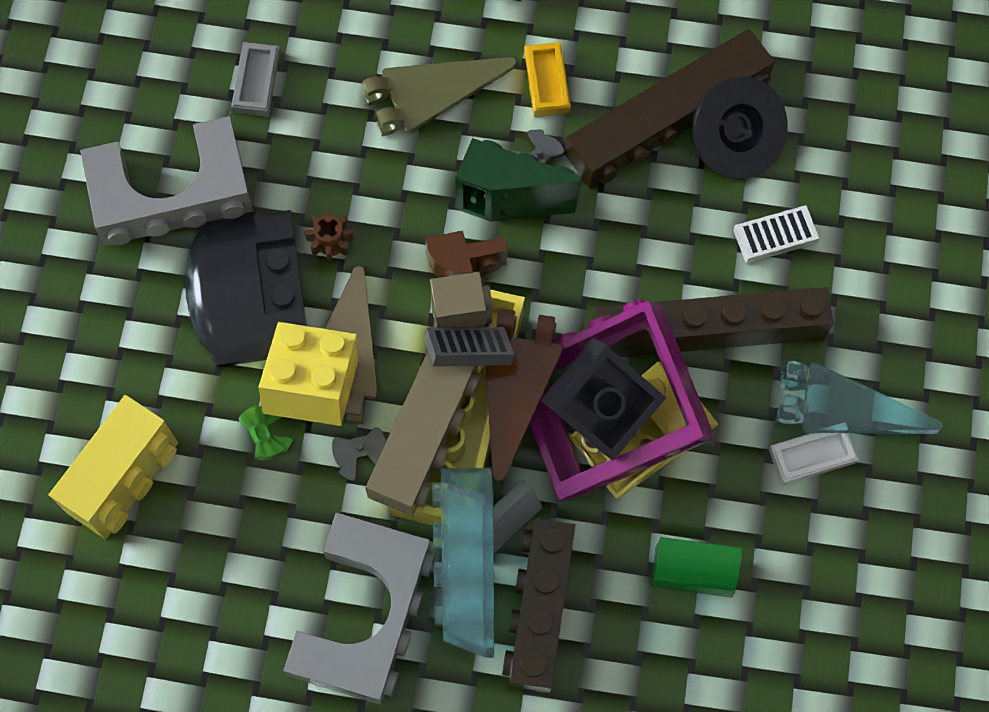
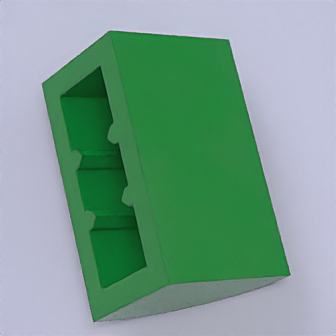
M660 537L655 547L651 587L732 598L738 583L743 548Z

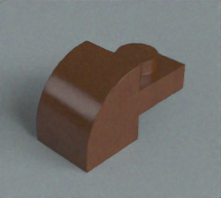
M462 230L425 238L428 263L438 278L473 273L475 271L491 273L499 270L501 266L507 265V247L504 237L466 244Z

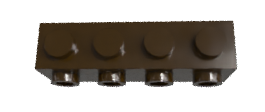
M535 518L533 530L525 529L521 553L529 554L527 570L518 569L515 593L523 594L521 609H512L508 633L516 635L514 651H505L502 675L510 676L508 689L544 695L550 694L576 524Z

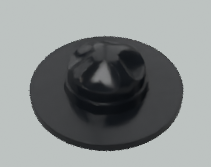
M750 77L726 79L713 86L698 104L692 129L695 148L702 161L714 172L735 179L753 177L769 168L780 155L787 137V114L778 94L766 83Z

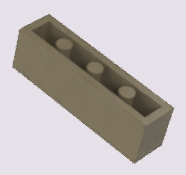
M427 352L365 487L369 499L412 517L418 506L422 508L426 506L433 489V484L428 483L434 469L441 471L450 451V448L445 446L451 432L457 434L464 421L466 411L461 409L467 396L473 398L480 385L482 375L477 373L478 366H433Z

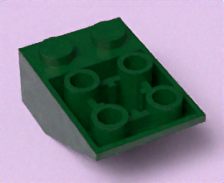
M472 138L455 177L456 209L490 222L575 213L582 176L576 175L573 170L565 166L557 165L554 167L539 162L531 154H517L505 150L494 141H480Z

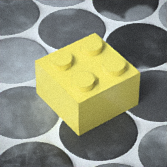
M278 322L258 387L263 414L341 426L358 364L357 335Z

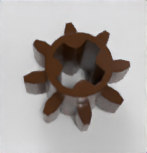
M328 210L326 215L319 218L312 216L313 230L305 231L306 240L313 242L310 247L312 254L317 255L321 252L327 256L328 261H331L333 256L339 253L346 256L345 242L354 241L353 231L346 229L348 226L347 217L343 216L338 219L332 215L331 210Z

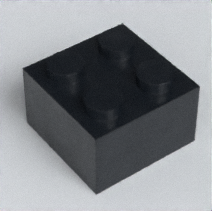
M593 338L544 395L541 401L613 461L666 397L607 345Z

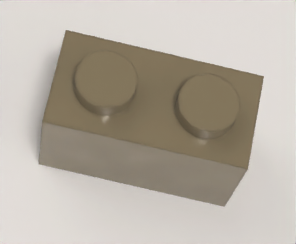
M480 272L430 279L435 328L486 327V324L492 323L491 309H493L490 286H482Z

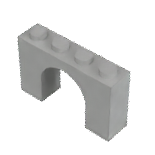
M230 116L193 124L200 155L199 173L186 190L168 198L146 197L131 187L126 160L118 141L80 150L94 225L103 246L123 245L132 239L145 236H162L171 230L183 227L196 228L209 221L222 218L234 219L242 216L244 213L253 211Z
M335 513L323 549L326 560L357 568L378 577L385 584L391 595L390 613L383 627L374 636L354 644L338 643L296 630L283 670L287 677L382 705L385 695L392 697L399 676V672L393 671L397 655L405 656L411 638V632L405 631L410 615L417 617L424 593L418 591L422 576L429 578L436 554L430 553V540Z

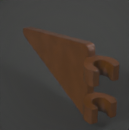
M499 309L496 327H505L515 356L512 365L485 366L492 471L494 479L498 482H502L506 478L562 355L561 346L553 344L557 325L555 317L539 315L534 341L514 338L517 324L516 312Z

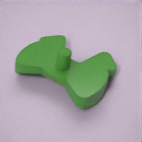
M253 406L245 410L239 417V422L250 430V435L256 444L255 458L257 460H269L277 457L279 454L286 453L293 440L289 437L272 436L268 426L282 417L263 414L262 406Z

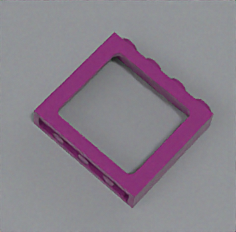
M645 298L638 299L626 304L623 307L624 312L612 318L610 315H606L592 320L588 323L589 329L578 334L569 332L554 339V344H558L562 348V355L554 370L556 372L571 365L593 338L609 347L641 331L647 330L652 338L686 423V426L624 453L613 461H606L583 472L563 419L540 401L530 425L559 500L578 499L715 439L661 304L649 300L646 301ZM549 383L543 394V397L550 390Z

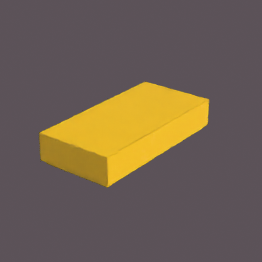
M561 42L524 46L533 116L570 113L571 106Z

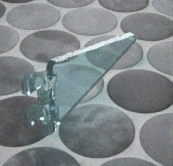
M789 361L786 372L782 371L780 375V388L789 391L805 389V398L803 400L798 396L786 394L783 405L779 404L777 407L776 421L783 424L802 423V429L806 433L937 434L943 427L939 420L817 363H811L807 367L800 362Z

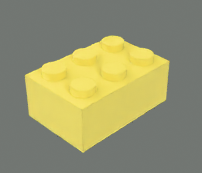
M124 395L48 495L68 515L106 540L111 533L115 534L123 527L128 518L127 511L135 500L140 501L147 495L153 484L151 479L159 468H165L173 460L177 452L176 445L178 441L165 420L127 395Z

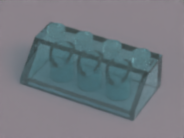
M491 468L441 469V483H433V508H441V522H433L434 548H442V562H434V587H442L443 601H435V626H443V641L482 657L494 658Z

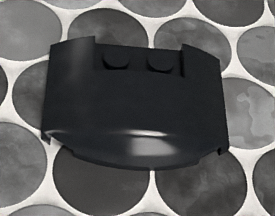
M291 210L210 221L197 229V234L189 249L186 263V301L195 333L201 345L203 344L214 356L211 359L218 367L267 360L278 322L307 326Z

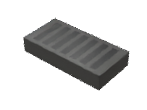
M505 327L426 328L424 341L433 366L512 365L515 354Z

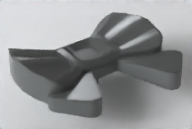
M542 129L529 130L527 132L528 138L535 146V149L529 154L535 156L539 162L547 163L550 159L561 158L565 155L564 148L560 142L549 135H544ZM511 150V152H514V153H517V154L523 153V152Z
M375 427L366 436L350 440L340 437L333 439L332 452L337 465L341 467L339 474L350 481L356 480V458L368 455L376 465L386 444V439L381 429Z

